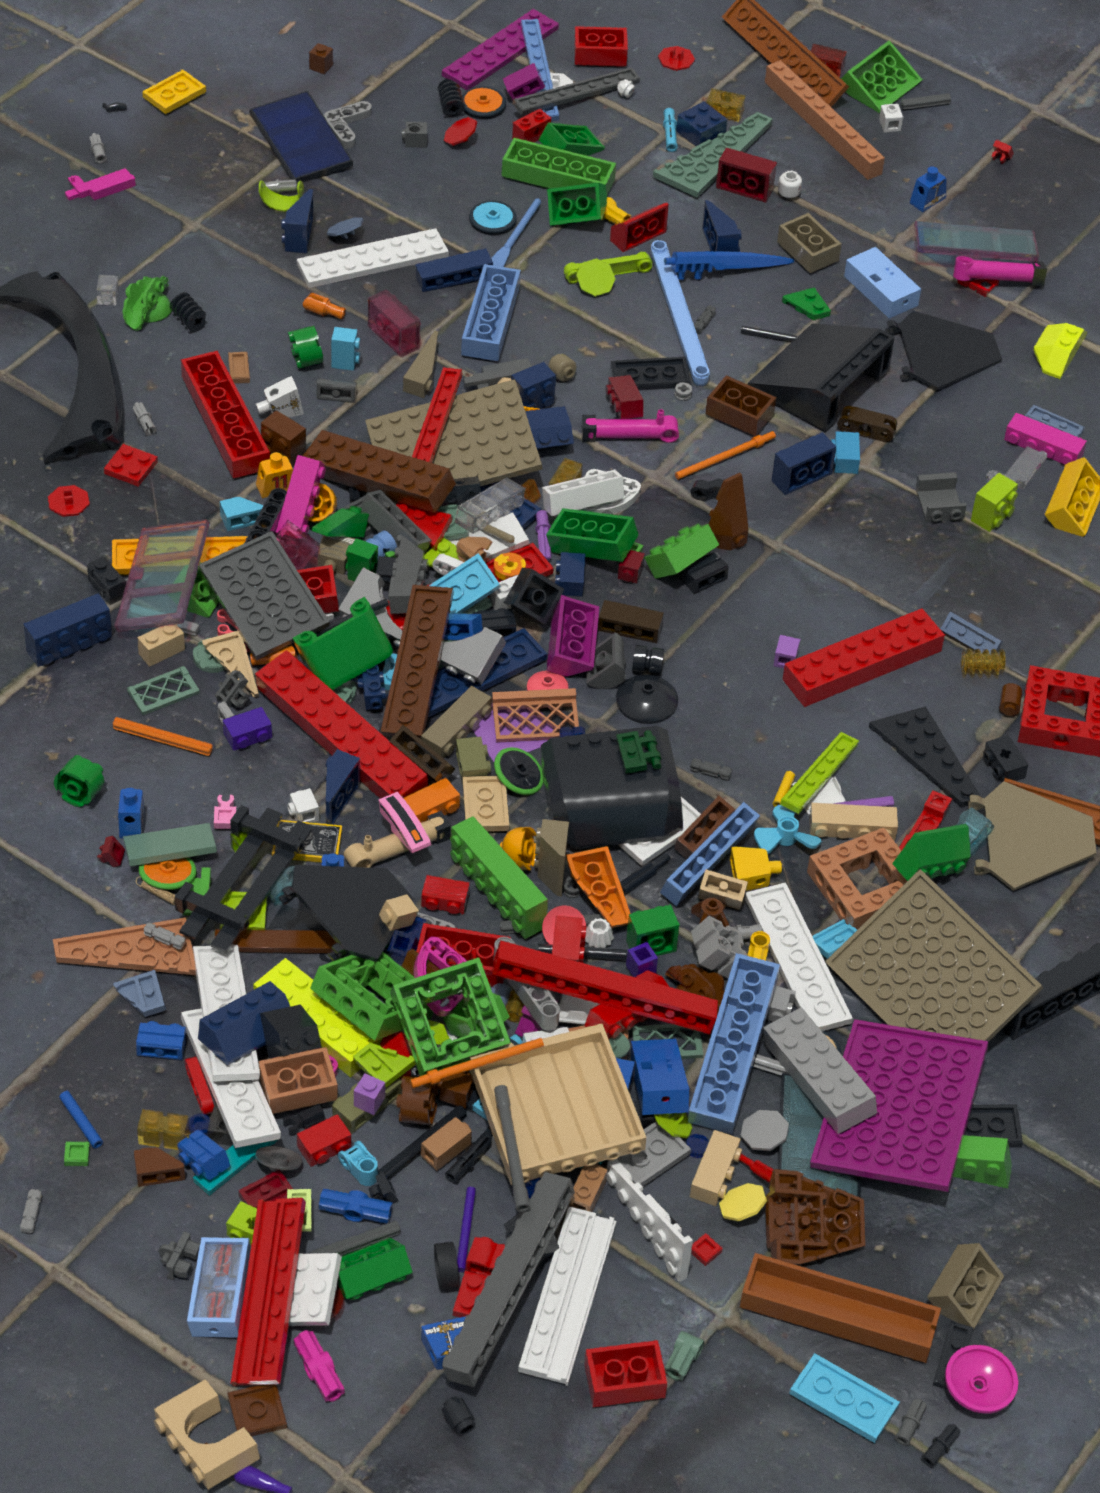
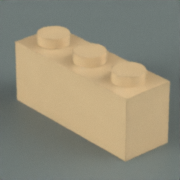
M716 1130L713 1131L691 1184L690 1198L714 1206L717 1205L719 1198L724 1199L728 1187L725 1183L727 1180L731 1181L735 1171V1167H733L734 1161L739 1162L743 1149L739 1148L740 1138Z

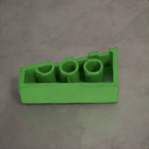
M964 1136L953 1177L1008 1189L1012 1168L1008 1139Z

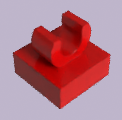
M998 140L993 144V160L998 155H1001L1000 162L1003 164L1006 158H1012L1014 154L1012 146Z

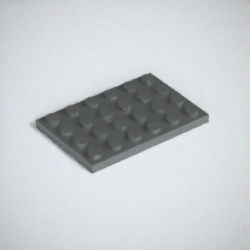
M272 531L199 564L200 571L256 660L294 643L292 638L304 631L316 633L330 626L329 619Z

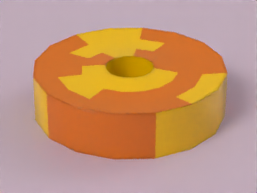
M503 553L494 560V573L502 580L514 577L520 573L522 567L526 568L524 558L516 553Z

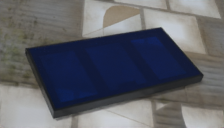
M308 90L249 110L250 115L291 180H296L297 184L299 181L305 182L353 166V160Z

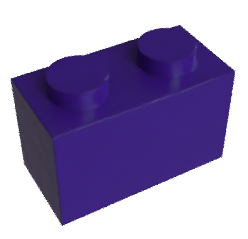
M259 707L223 719V734L232 750L235 751L271 739L272 724L263 708Z

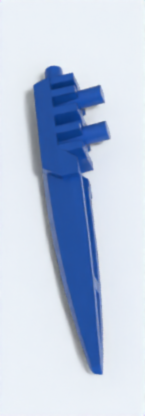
M673 252L671 258H664V264L671 265L673 271L678 272L677 277L679 280L684 279L686 270L695 272V279H701L703 270L712 272V267L716 270L794 263V260L791 258L747 252Z

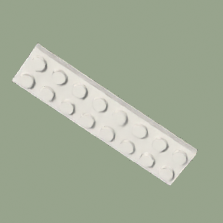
M435 228L297 259V266L308 288L449 257V251Z
M786 882L746 892L744 898L757 925L761 924L762 931L770 936L769 950L775 962L780 964L779 971L788 989L796 991L794 1002L797 1008L802 1007L821 1031L852 1024L853 1018Z
M232 945L227 953L211 946H193L202 1016L205 1017L245 995L244 978L238 945ZM208 1049L213 1082L259 1080L260 1071L256 1050L227 1066Z
M196 1009L181 1012L182 1023L186 1027L187 1035L235 1148L280 1139V1129L259 1081L213 1082L208 1048L198 1040L199 1021L203 1018L202 1010Z

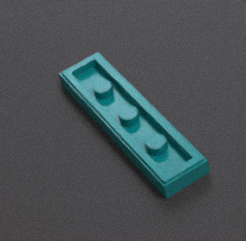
M278 1140L235 1148L233 1145L226 1150L230 1162L229 1168L223 1172H218V1175L211 1180H207L202 1175H195L193 1182L210 1196L256 1159V1151L259 1148L272 1146Z

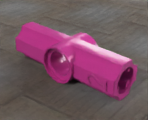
M306 1330L299 1333L294 1339V1345L303 1359V1365L309 1379L315 1381L325 1401L333 1402L339 1399L345 1393V1389L335 1373L331 1356L327 1351H323L313 1331Z

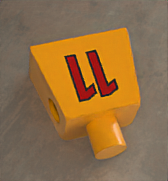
M275 452L270 455L269 460L260 462L256 486L262 498H267L270 492L276 488L288 490L293 468L287 456H282L280 453Z

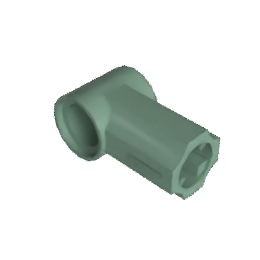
M683 1330L680 1332L675 1342L673 1353L664 1368L669 1378L675 1381H683L693 1360L696 1361L705 1340Z

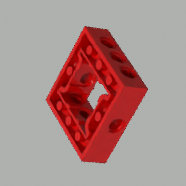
M1030 665L1025 686L1018 742L1100 757V678ZM1046 698L1052 702H1066L1074 706H1083L1087 702L1084 717H1086L1085 722L1045 715Z

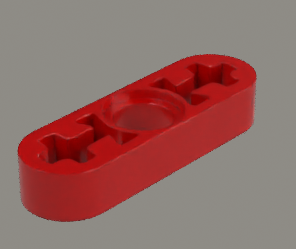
M197 1057L184 1059L186 1072L202 1115L215 1113L214 1103Z

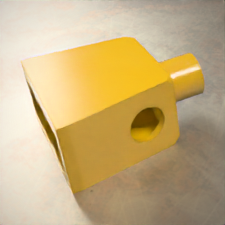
M731 847L730 865L733 878L748 882L746 891L767 887L770 883L771 874L782 873L781 861H769L767 850Z

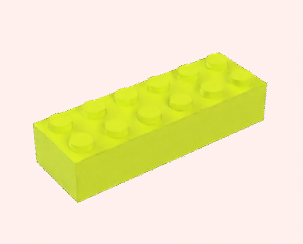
M286 958L253 984L254 990L271 981L285 993L290 1006L301 1004L318 1026L321 1048H327L328 1054L336 1059L338 1068L350 1078L361 1069L354 1062L353 1055L369 1043L380 1045L383 1040L381 1038L375 1041L369 1038L365 1032L353 1025L349 1019L340 1012H337L328 1002L321 999L310 989L313 979Z

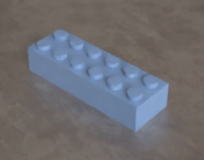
M484 264L462 336L461 355L499 361L520 288L521 270Z

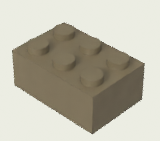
M809 213L779 225L777 242L809 273L839 261L842 244Z

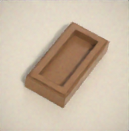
M229 352V370L234 384L250 383L247 352Z

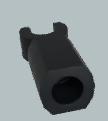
M317 1104L297 1113L296 1116H286L283 1118V1125L293 1124V1126L288 1128L289 1135H294L300 1128H306L324 1120L325 1114L320 1104Z

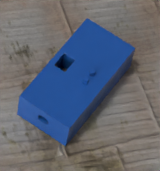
M677 1039L631 1041V1061L635 1062L633 1077L642 1115L688 1113L689 1086Z

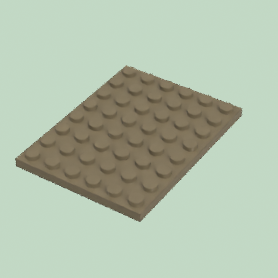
M515 379L455 396L432 461L433 464L449 468L454 479L478 476L480 486L543 469ZM431 402L365 420L372 445L412 457ZM391 500L395 505H396L397 502H398V501H395V500Z
M921 869L825 961L887 1025L988 1042L1043 989V986Z

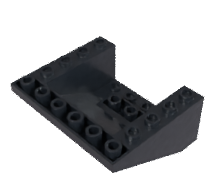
M812 323L748 382V385L776 397L777 405L826 431L837 420L840 394L862 372L880 380L889 371L895 337L879 328Z

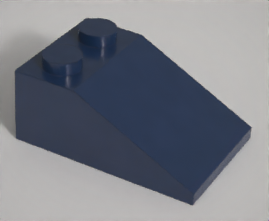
M309 189L287 210L285 219L282 218L281 229L285 230V233H282V244H285V252L307 253L314 218L313 189Z
M705 200L702 230L710 251L740 252L739 240H741L742 234L741 230L737 228L735 221L711 201Z
M339 749L336 750L333 756H329L326 761V824L331 825L335 823L360 787V758Z

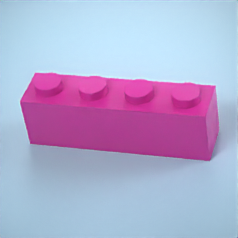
M1015 413L1007 425L1004 438L1005 441L1065 465L1082 458L1087 442L1084 439L1019 413Z
M297 455L276 533L301 541L307 536L309 517L313 516L315 509L313 503L320 493L319 482L320 479H323L326 471L325 464L321 461Z

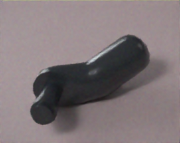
M118 102L109 105L103 103L102 107L106 108L107 112H111L114 110H126L127 105Z

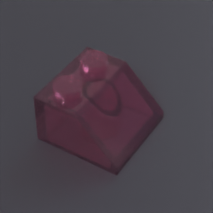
M289 520L284 523L275 535L297 570L304 569L320 547V543Z

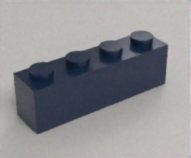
M485 248L415 264L416 279L422 292L479 280L484 264L493 265V261Z

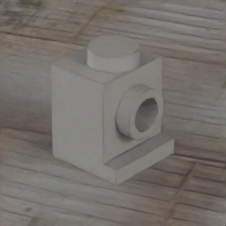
M776 986L766 1020L774 1022L791 1013L796 991Z

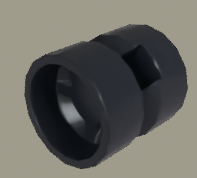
M636 645L632 671L644 672L647 669L651 674L661 675L664 649L653 647L649 650L647 646Z

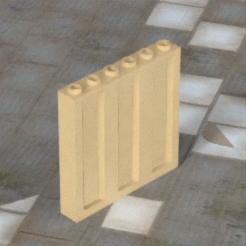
M603 1024L543 1038V1047L470 1070L510 1185L513 1184L500 1114L494 1094V1088L499 1085L508 1087L511 1103L510 1109L524 1183L539 1177L542 1178L544 1172L551 1174L562 1171L570 1172L581 1166H592L597 1162L615 1160L623 1155L638 1154L646 1148L645 1132ZM503 1048V1049H499V1050H495V1051L483 1053V1054H480V1055L472 1056V1057H470V1060H473V1059H476V1058H479V1057H482V1056H485V1055H488V1054H491V1053H494V1052H497V1051H501V1050H504V1049H507V1048Z

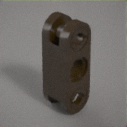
M845 406L837 422L838 428L843 432L859 433V436L882 442L892 440L898 425L897 420L893 416L854 406Z

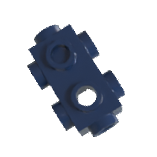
M377 664L349 680L357 682L358 688H363L366 710L382 709V700H386L385 687H381V684H384L383 671L379 672Z

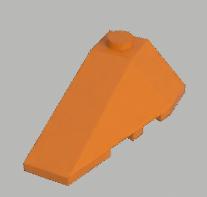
M608 846L566 855L572 877L604 919L610 924L611 928L628 925L630 911Z

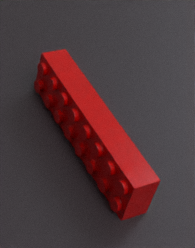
M218 351L181 359L182 378L232 478L258 472L260 462L270 459V451Z
M921 608L785 663L782 680L800 703L807 707L941 652L945 634Z

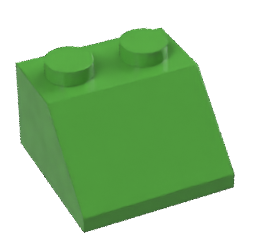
M198 561L184 568L167 595L180 609L207 618L217 606L219 599L200 571L199 564H201V561Z

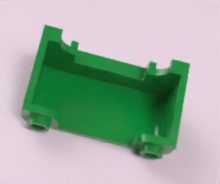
M365 597L351 605L350 611L353 617L317 637L312 631H304L292 638L304 666L331 690L336 689L367 671V669L386 660L393 653L391 644Z

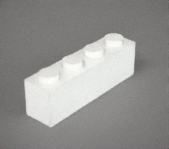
M611 470L542 487L544 509L551 516H558L562 508L581 510L587 507H597L599 504L607 502H617V500L624 498L623 476L616 470Z

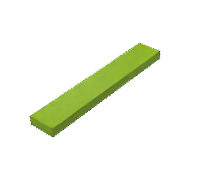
M840 732L781 799L780 805L799 814L857 748L859 740Z

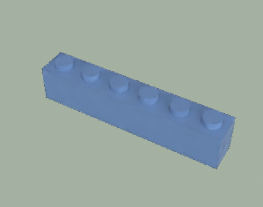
M743 802L666 880L660 893L677 906L703 880L705 870L712 871L731 851V847H735L754 828L760 815Z

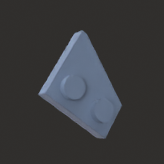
M155 970L113 983L115 990L144 1017L166 1010Z

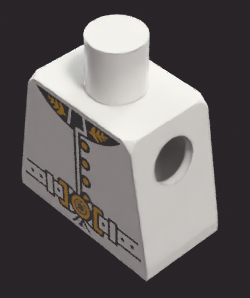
M292 376L264 390L266 400L256 403L259 415L269 411L272 414L276 410L288 418L304 414L298 389Z

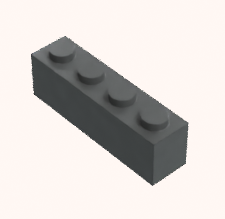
M381 490L367 493L360 507L362 512L369 514L367 522L378 533L384 530L390 533L396 542L397 548V535H402L423 550L425 555L432 540Z

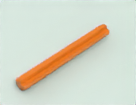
M116 717L113 721L114 729L206 756H210L213 750V745L207 742Z

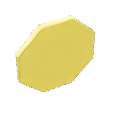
M746 1183L729 1190L719 1205L724 1218L741 1221L758 1214L767 1202L762 1186Z

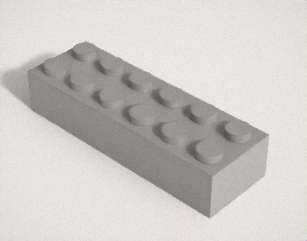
M802 1007L763 1027L765 1045L837 1134L877 1114L876 1096Z

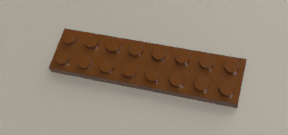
M412 585L380 731L383 736H394L402 725L420 739L425 731L454 595L453 588Z

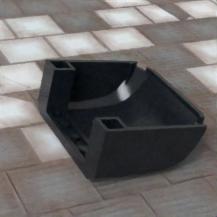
M648 726L550 738L541 745L542 777L550 820L569 822L567 844H570L571 848L583 849L664 839L670 836V832L675 829H683L680 786L666 729L659 726ZM651 730L657 740V751L661 754V768L654 769L653 765L648 762L647 770L625 773L616 734L638 731L640 738L644 737L645 731ZM642 747L643 753L649 752L648 748Z

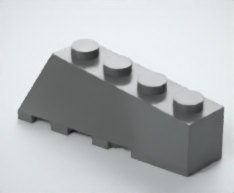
M397 535L398 548H395L396 563H393V577H391L388 598L391 613H407L412 585H423V582H426V571L429 570L428 559H425L423 550L404 536Z

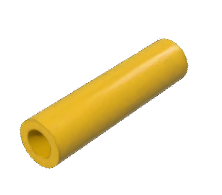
M786 771L772 803L774 807L780 805L781 799L790 790L795 778V774L792 771Z

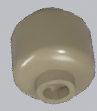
M560 353L553 356L549 361L548 367L555 373L556 379L559 381H568L575 375L576 363L567 355Z

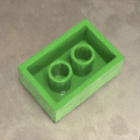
M696 524L690 528L688 526L678 531L679 535L676 537L671 536L664 540V545H658L649 550L650 554L644 557L654 578L677 574L716 548L719 543L709 524L702 526Z

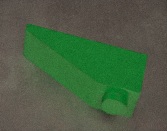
M350 506V509L341 508L315 525L312 531L332 537H364L369 514L362 512V508Z

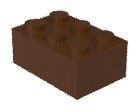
M726 375L707 397L705 414L756 436L774 415L776 397Z

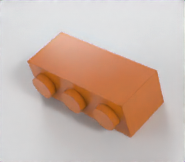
M447 778L403 798L420 823L427 821L428 815L439 811L446 815L455 812L460 807V794Z

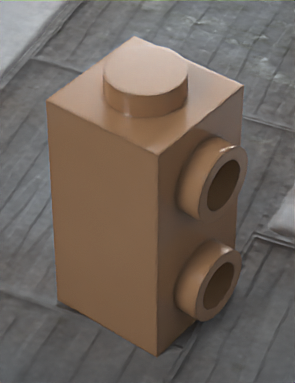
M455 1117L421 1143V1157L434 1169L439 1170L471 1145V1128L468 1124L461 1122Z
M598 1164L583 1166L573 1187L575 1193L568 1207L593 1212L606 1184L608 1170Z

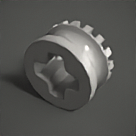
M688 383L677 384L675 387V398L679 399V401L689 400L692 396V386Z

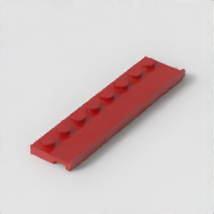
M303 1197L276 1199V1201L258 1200L230 1383L233 1387L237 1385L280 1384L306 1205Z

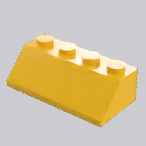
M1085 457L1065 465L1045 512L1047 520L1056 529L1081 537L1086 535L1100 501V476Z

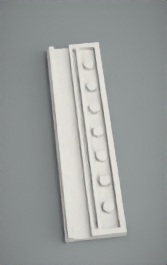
M568 1207L557 1242L559 1249L554 1252L518 1372L560 1382L568 1386L615 1231L616 1221L613 1217L607 1219L596 1216V1213Z

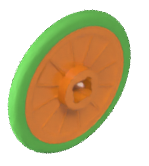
M187 857L139 865V874L147 884L153 887L167 890L178 889L185 882L191 883L196 876V866Z

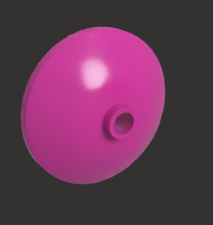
M970 1345L963 1347L951 1356L946 1366L945 1381L950 1394L960 1405L978 1413L1001 1411L1013 1401L1017 1393L1018 1376L1013 1364L1004 1354L989 1346ZM974 1385H979L981 1389L976 1388Z

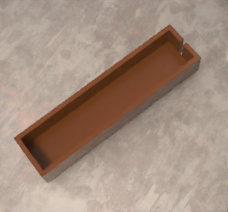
M757 1253L754 1254L740 1301V1308L924 1363L928 1359L941 1311L940 1307Z

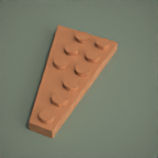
M186 917L153 923L157 925L156 928L160 926L174 932L175 936L178 934L185 937L186 943L182 949L173 947V944L168 945L154 939L155 936L149 937L145 935L144 927L146 924L53 939L56 962L196 975L190 937L179 933V930L186 922Z

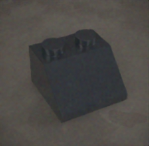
M301 1004L260 1013L269 1058L322 1047L318 1026Z

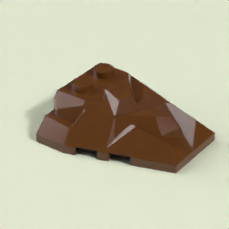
M780 1169L772 1171L770 1192L766 1195L767 1202L765 1203L766 1246L768 1249H771L772 1258L794 1265H801L865 1246L864 1199L838 1188L834 1190L827 1187L820 1180L813 1181L803 1176V1173L798 1171Z

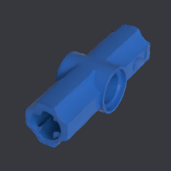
M323 1189L319 1201V1210L343 1214L347 1220L352 1222H360L363 1219L388 1223L393 1208L392 1202L369 1198L366 1193L359 1190L344 1193Z

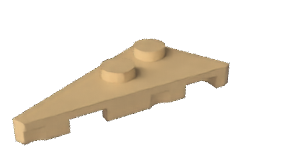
M239 631L202 640L204 648L228 672L240 671L249 681L245 686L247 691L254 698L259 697L244 640Z

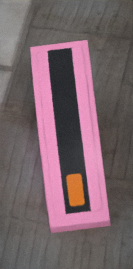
M398 792L379 799L381 815L391 824V831L411 853L431 846V841L420 821Z

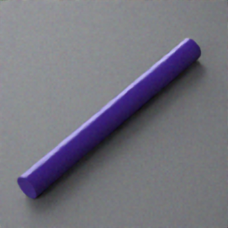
M467 1187L457 1255L458 1272L460 1273L465 1272L476 1194V1188Z

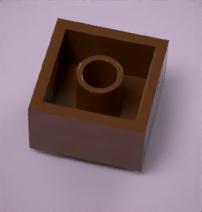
M277 410L261 422V436L270 451V455L277 452L282 456H287L293 468L297 455L303 456L306 452V428Z

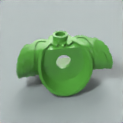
M143 277L142 280L131 283L126 288L127 298L124 301L123 318L130 329L134 331L141 330L144 322L161 321L171 314V302L162 293L169 286L167 277H154L153 279Z

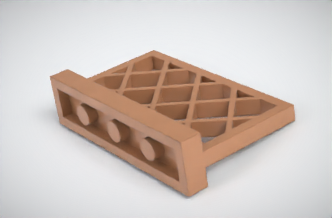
M576 688L492 692L491 704L496 742L549 740L555 737L580 735ZM572 706V712L568 716L560 711L562 707ZM541 708H549L552 712L546 717L539 710ZM521 709H528L529 711H531V713L526 718L518 712ZM498 710H507L511 714L504 719L498 715ZM555 714L564 719L559 725L550 720ZM534 715L543 720L538 726L529 721ZM514 716L522 721L517 727L509 723ZM568 722L574 727L575 732H566L562 727ZM547 723L554 730L551 733H545L541 728ZM526 724L533 731L530 734H524L520 729ZM504 725L512 730L509 735H500V729Z

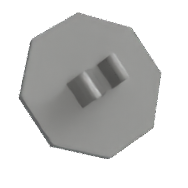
M758 1110L743 1121L741 1138L752 1150L771 1151L787 1140L789 1123L778 1111Z

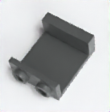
M956 472L918 475L915 490L926 522L964 519L967 505L959 501L955 489L958 478Z

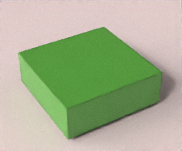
M66 1142L64 1166H88L90 1143Z

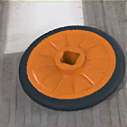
M473 87L462 94L464 110L477 117L497 115L506 106L504 95L491 87Z

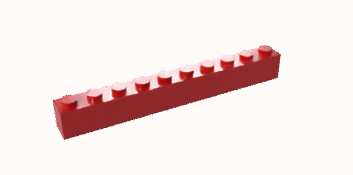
M500 940L494 957L492 974L707 1034L711 1033L717 1019L718 1000L502 940Z

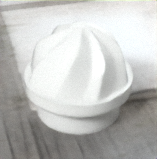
M623 80L618 83L617 89L622 97L629 98L634 92L635 86L632 81Z

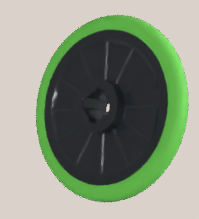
M510 747L501 750L496 755L494 761L495 772L499 780L508 789L521 795H532L541 789L543 785L542 768L531 754L522 749Z

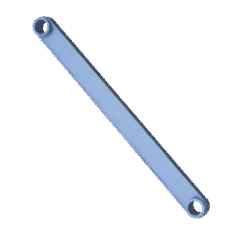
M656 240L651 246V257L684 356L686 357L693 383L697 386H705L709 381V368L677 274L673 271L671 265L664 264V258H671L667 244L662 240Z

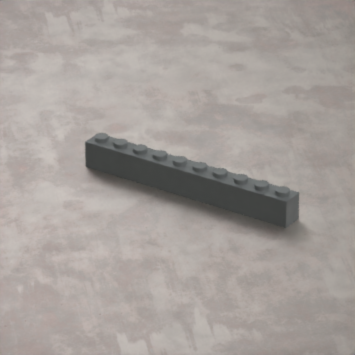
M544 1172L541 1180L537 1181L535 1191L531 1199H529L530 1209L523 1212L521 1218L517 1219L515 1229L511 1237L507 1238L501 1256L497 1257L491 1275L487 1276L481 1294L474 1301L472 1311L465 1317L462 1330L454 1338L453 1347L443 1359L442 1367L448 1380L470 1387L475 1386L575 1193L570 1178Z

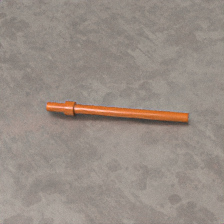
M771 431L762 436L752 437L746 443L675 472V477L679 480L751 448H759L765 442L775 439L776 434L774 431Z
M538 1038L438 1071L434 1069L428 1071L426 1075L410 1079L412 1088L429 1083L433 1085L439 1083L441 1079L543 1047L544 1043L542 1038Z

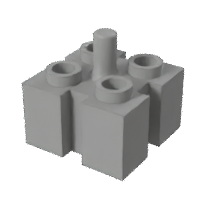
M708 916L691 930L693 944L698 949L696 950L698 957L696 965L699 968L714 969L716 973L729 978L736 953L747 956L746 951L741 948L744 945L741 931L729 925L724 927L721 921L711 916Z

